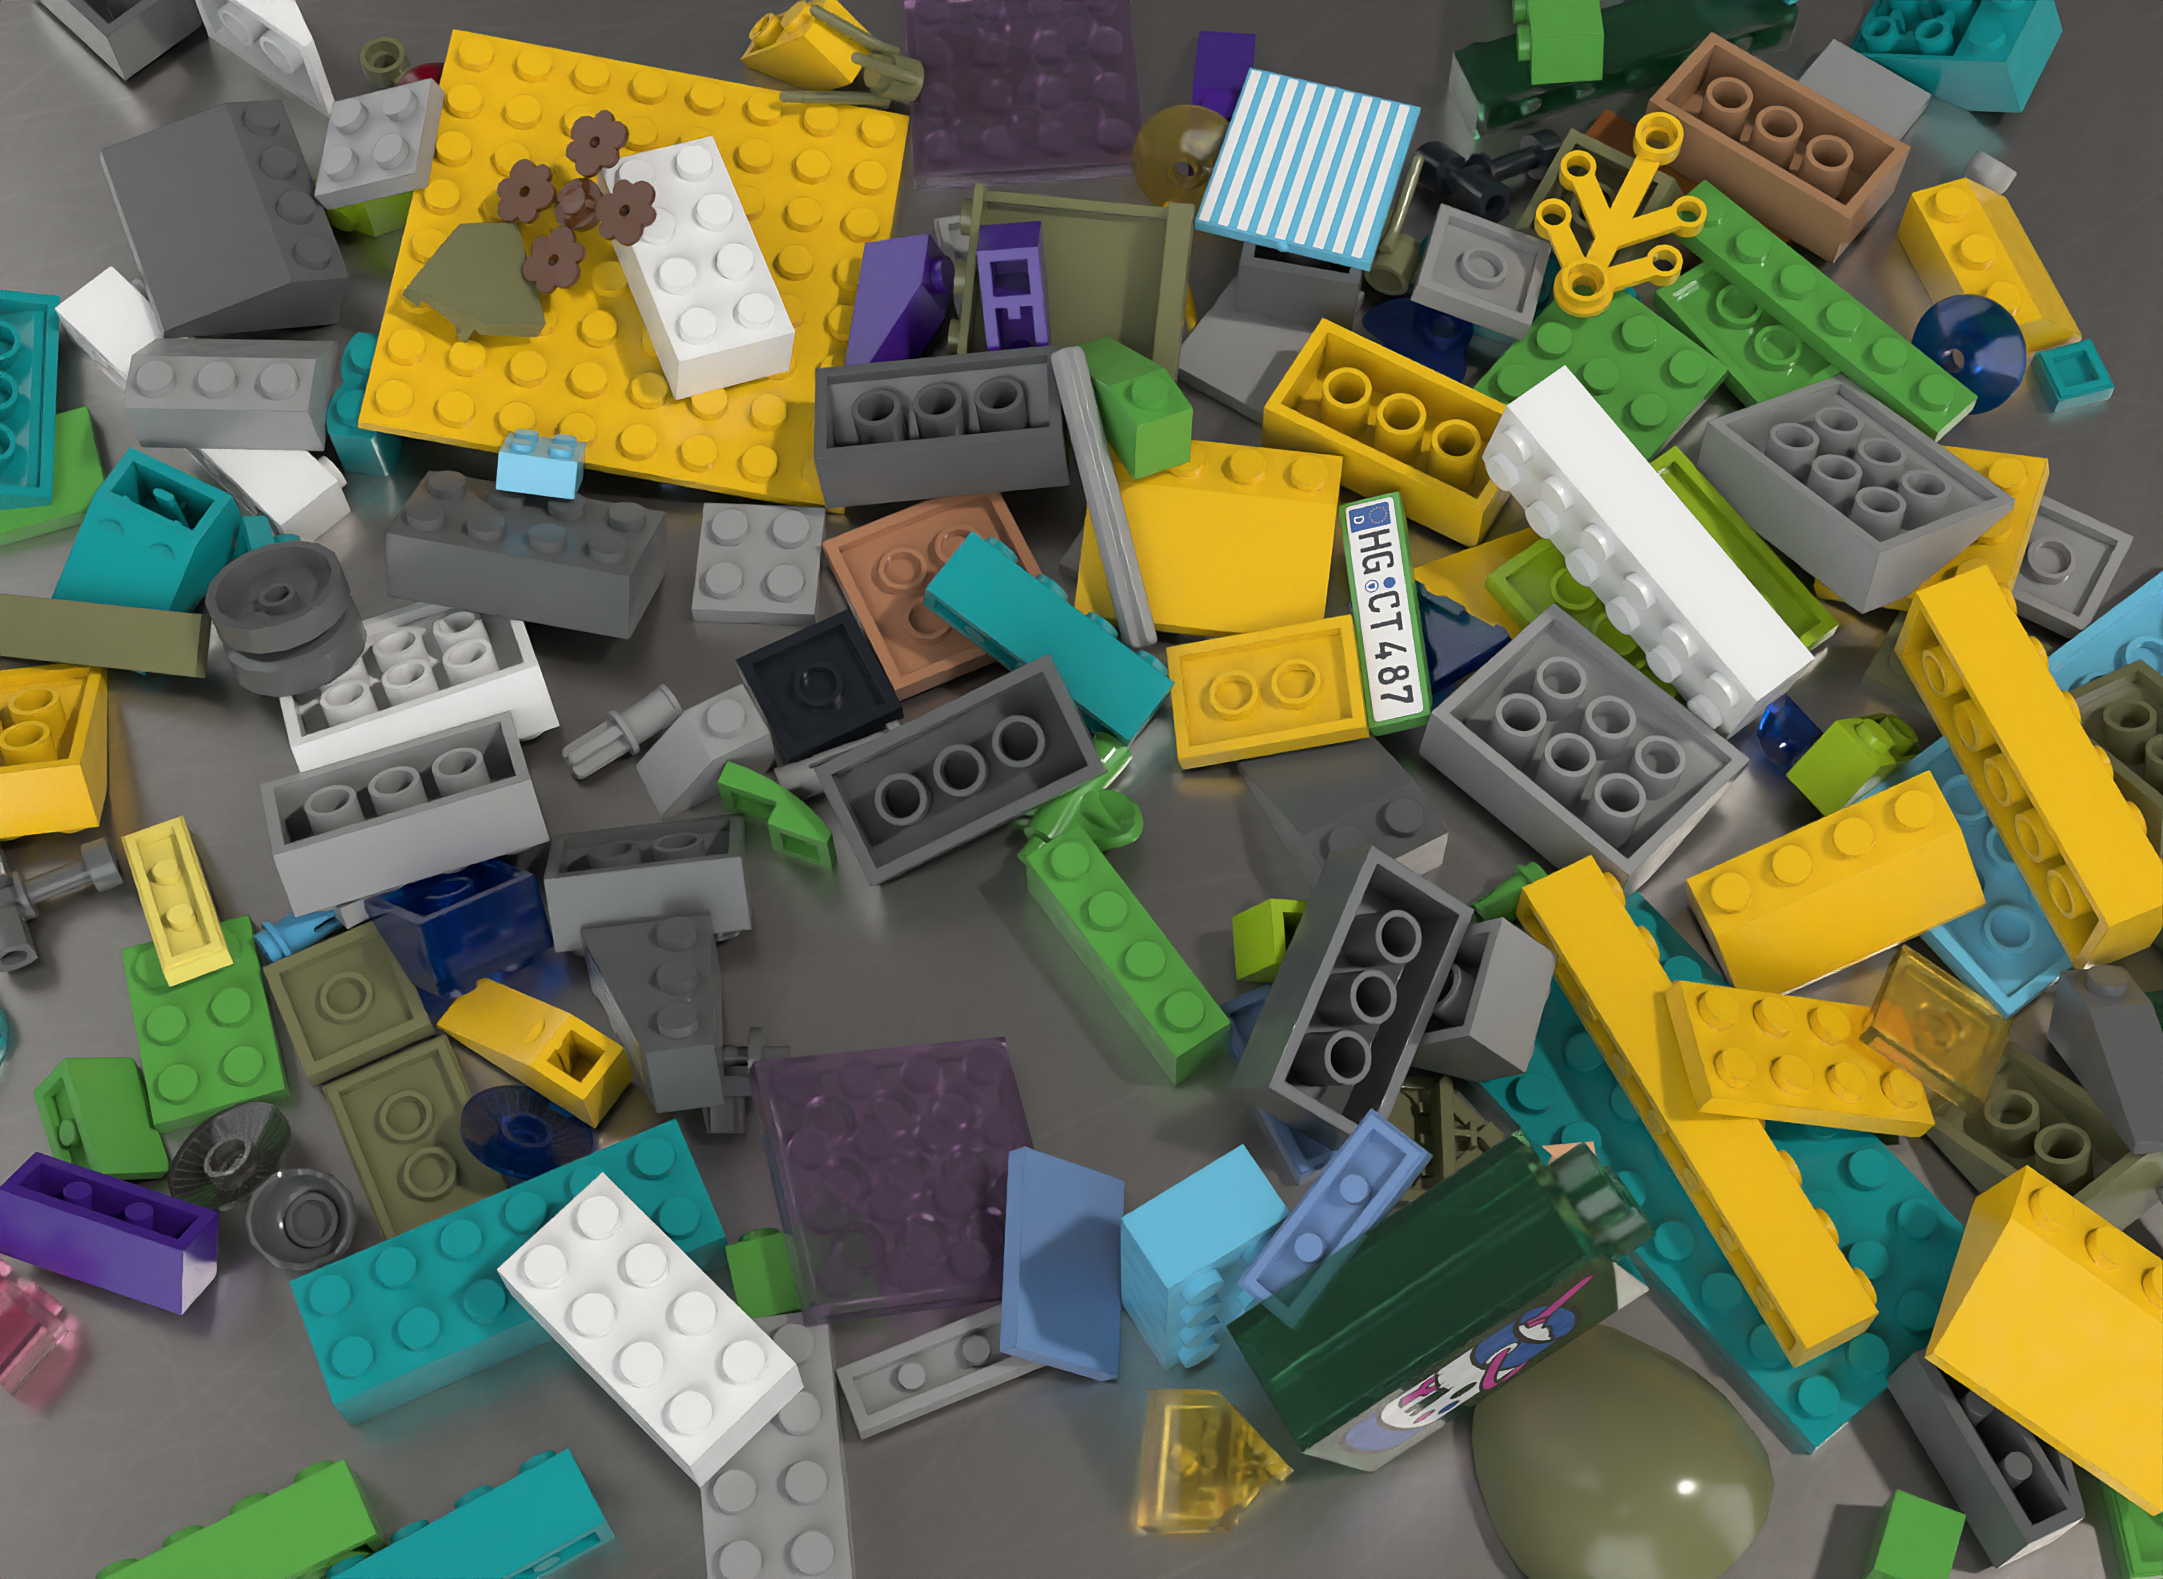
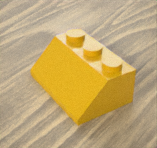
M1966 177L1911 193L1896 235L1970 375L2033 357L2036 352L2080 342L2082 338L2081 332L2005 196L1997 194L1993 190Z

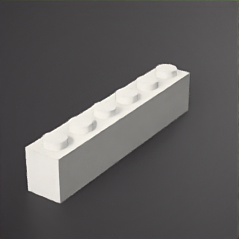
M112 266L55 307L71 341L124 392L131 356L156 338H162L144 284L137 278L129 283ZM191 336V337H180V338L195 339L194 336ZM183 448L252 516H267L274 537L281 534H294L299 536L301 541L314 542L351 512L342 491L347 482L340 470L325 456L316 460L305 450Z

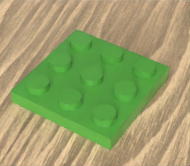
M1580 285L1573 289L1576 294L1582 296L1594 294L1593 290L1585 285ZM1623 289L1614 292L1611 304L1604 312L1590 318H1579L1567 314L1558 306L1554 298L1532 322L1524 341L1517 339L1472 389L1508 405L1566 365L1648 463H1651L1727 378L1729 368Z

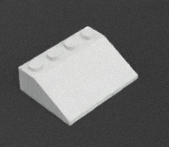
M417 602L363 620L362 622L367 633L364 651L348 671L331 683L309 692L279 697L290 747L300 772L508 711L511 712L519 741L534 739L542 734L543 731L560 726L523 620Z

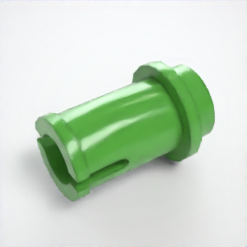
M1533 861L1526 866L1521 864L1513 866L1511 877L1479 900L1469 904V907L1474 909L1472 917L1475 922L1480 923L1501 917L1510 923L1518 920L1516 910L1522 888L1548 876L1546 872Z

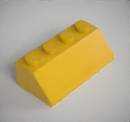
M1930 770L1686 879L1687 900L1729 985L1732 988L1787 995L1986 905V900L1961 828Z

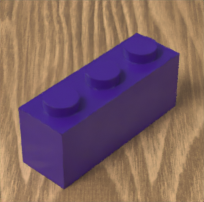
M36 1151L0 1186V1253L182 1315L216 1277L219 1212Z

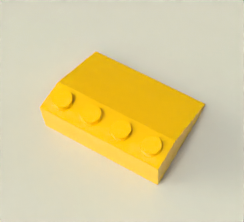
M1191 440L1190 462L1134 480L1108 443L1155 631L1221 638L1324 619L1343 456ZM1087 504L1074 607L1085 616L1088 612H1093L1107 620L1112 626L1119 627Z
M58 663L0 670V841H10L25 835L58 831L61 833H75L85 828L99 827L107 792V667Z
M2026 1165L1975 1197L1924 1358L2151 1516H2155L2163 1512V1260Z

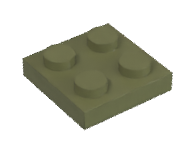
M385 915L262 967L305 1075L312 1087L436 1033Z

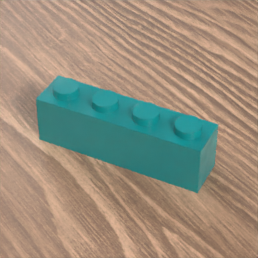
M971 531L926 587L923 606L1011 672L1046 654H1050L1054 658L1088 730L1093 734L1097 732L1110 734L1129 748L1168 698L1175 683L1167 677L1168 669L1152 654L1144 650H1138L1135 653L1117 640L1118 632L1098 614L1088 612L1085 616L1066 601L1068 595L1055 581L1042 574H1038L1035 578L1017 565V556L1004 543L994 537H988L984 540Z
M569 1448L558 1454L550 1450L537 1454L525 1461L517 1469L518 1476L493 1489L491 1485H484L467 1492L454 1503V1511L429 1524L428 1520H420L401 1528L389 1539L391 1545L366 1559L363 1555H356L340 1561L325 1573V1578L542 1579L616 1537Z

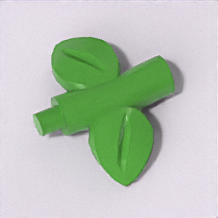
M1097 732L1093 740L1109 773L1024 814L1033 816L1024 829L1028 841L1017 854L1018 858L1025 865L1026 856L1077 824L1082 826L1100 851L1118 848L1133 843L1139 838L1143 829V817L1139 805L1132 797L1113 790H1105L1132 760L1131 752L1121 741L1110 734Z

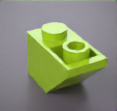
M1883 712L1836 720L1789 770L1786 776L1826 817L1852 805L1920 754L1922 750L1915 744L1918 737L1913 729L1895 715L1889 714L1887 716Z

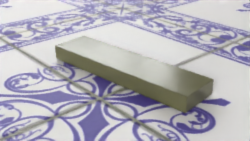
M0 593V656L206 678L212 619L210 615Z

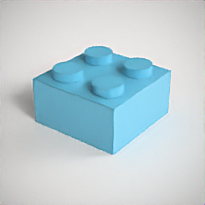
M529 429L515 430V433L509 432L499 450L496 490L574 500L583 480L586 443L578 442L575 436L557 434L554 435V438L540 437L538 432Z

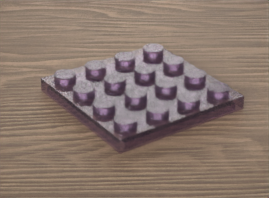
M903 0L907 56L919 60L924 68V81L921 91L914 101H910L915 190L973 187L975 183L989 186L1145 175V154L1130 0Z
M1005 1036L761 1060L752 1063L747 1075L805 1327L1002 1301L1009 1152L1024 1146L1034 1149Z

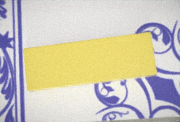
M182 815L121 837L161 968L169 987L234 964L184 816Z

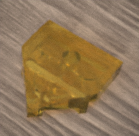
M1149 1389L1138 1527L1145 1532L1214 1533L1221 1526L1231 1533L1239 1525L1237 1523L1238 1516L1272 1483L1278 1486L1294 1471L1250 1424L1245 1415L1218 1390Z

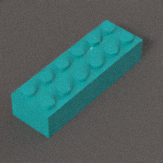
M676 1118L289 1281L332 1403L351 1427L554 1340L510 1294L497 1269L602 1172L705 1274L728 1265L725 1246L729 1244Z

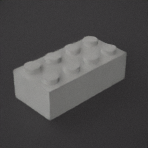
M510 711L259 785L272 856L295 918L312 912L330 911L335 909L336 905L375 893L393 892L408 883L438 874L456 873L471 864L501 855L519 854L534 845L550 841Z
M822 1309L751 1318L797 1364L804 1388L700 1487L707 1579H857L838 1378L835 1372L837 1368L834 1337L827 1310Z

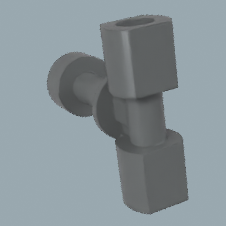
M107 836L80 845L82 859L27 880L20 869L10 871L6 855L0 847V972L24 967L38 958L26 922L39 917L37 903L91 882L94 883L100 893L125 883L120 862Z

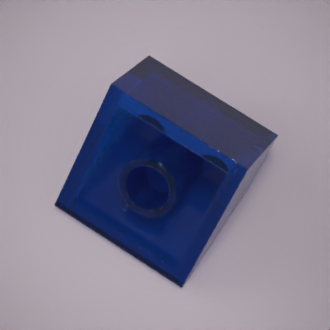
M493 858L471 864L456 873H442L408 883L396 891L381 893L363 901L366 913L410 982L442 998H455L465 995L478 986V980L498 971L506 973L523 969L535 961L534 955L554 947L553 936L535 875Z

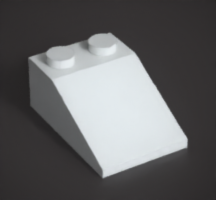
M195 0L209 37L330 118L332 103L335 101L314 40L295 0Z

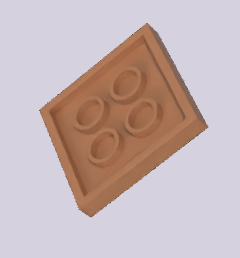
M1000 492L931 498L822 542L824 556L870 649L899 701L996 662L994 658L923 606L926 587L971 531L984 540L988 537H994L1004 543L1017 556L1018 561L1016 564L1036 578L1038 574H1042Z

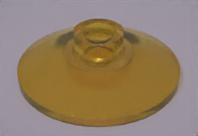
M1192 104L1171 106L1153 115L1138 133L1132 152L1134 175L1145 196L1154 205L1163 207L1164 203L1168 201L1194 204L1196 219L1230 122L1209 108ZM1180 161L1189 163L1194 170V176L1186 177L1180 174L1176 169V163Z

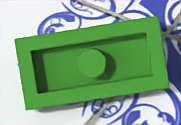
M64 1058L33 1091L53 1157L120 1180L162 1178L170 1170L159 1131L153 1123L150 1103L137 1063L133 1058Z

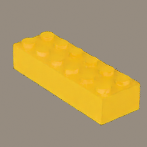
M1986 564L1916 591L1894 651L1942 736H1945L1950 745V750L1962 771L1968 777L1971 787L1983 808L1987 811V815L1996 827L2000 838L2016 863L2074 968L2079 970L2089 969L2095 965H2106L2150 947L2163 927V857L2159 858L2146 836L2147 827L2141 811L2132 801L2124 799L2114 782L2112 764L2106 752L2098 745L2093 746L2081 726V715L2076 701L2068 691L2060 690L2048 670L2049 662L2043 645L2036 637H2029L2019 621L2016 602L2011 591L2005 584L1996 582Z

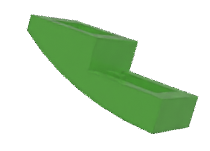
M727 761L717 782L724 810L735 814L743 813L744 817L766 823L773 851L833 870L837 861L833 836L821 818L802 800L776 782L749 768Z

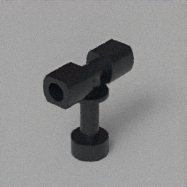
M1545 128L1525 135L1521 139L1520 150L1492 160L1484 152L1474 153L1466 160L1465 157L1439 141H1431L1421 145L1413 152V156L1420 154L1424 158L1419 174V183L1440 196L1455 193L1457 209L1491 222L1499 223L1510 214V187L1501 181L1526 172L1535 180L1543 179L1563 143L1555 131Z

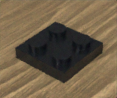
M849 609L735 659L738 672L787 765L856 741L886 727L885 724L904 719L903 707Z

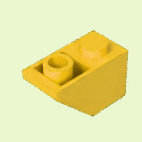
M801 0L788 11L778 15L768 13L763 16L750 31L749 38L752 42L740 60L750 69L809 91H831L851 84L862 66L852 62V54L859 52L869 56L871 50L810 14L811 6L818 5L866 33H870L837 0H813L808 3L805 0Z

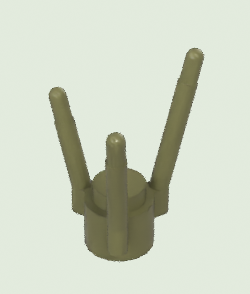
M818 5L811 6L810 14L875 52L872 56L859 52H854L851 56L853 63L865 67L863 74L864 83L871 89L869 92L782 91L779 95L782 102L871 105L887 109L891 101L910 104L917 98L924 81V68L919 60L901 55L898 46L880 41L834 13H830Z
M1420 154L1413 156L1395 208L1389 210L1370 272L1364 270L1366 281L1373 288L1387 295H1402L1407 291L1410 283L1415 285L1422 261L1418 242L1411 236L1400 232L1424 163V158Z

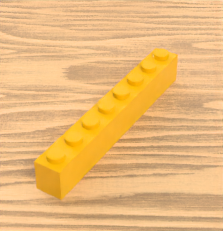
M1592 855L1587 856L1523 887L1516 916L1530 937L1558 955L1553 971L1555 980L1795 1369L1864 1333L1879 1313L1875 1306L1877 1303L1875 1290L1865 1273L1858 1267L1851 1268L1837 1246L1839 1244V1236L1834 1223L1823 1209H1814L1801 1189L1802 1177L1795 1161L1785 1150L1777 1151L1764 1130L1766 1127L1765 1119L1697 1111L1665 994L1678 981L1674 980L1671 982L1660 965L1659 949L1651 933L1642 925L1636 927L1626 911L1625 896L1617 879L1610 872L1602 873Z

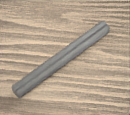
M1080 346L1062 348L1052 353L1050 359L1122 641L1131 650L1145 648L1156 643L1157 634L1085 353Z

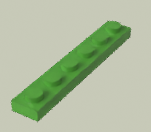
M1703 180L1686 195L1695 196L1706 205L1707 217L1704 227L1698 235L1690 238L1680 237L1673 232L1670 234L1864 391L1935 442H1938L1973 410L1978 398L1977 395L1707 180ZM1682 211L1677 214L1685 222L1698 220L1697 216L1690 211Z

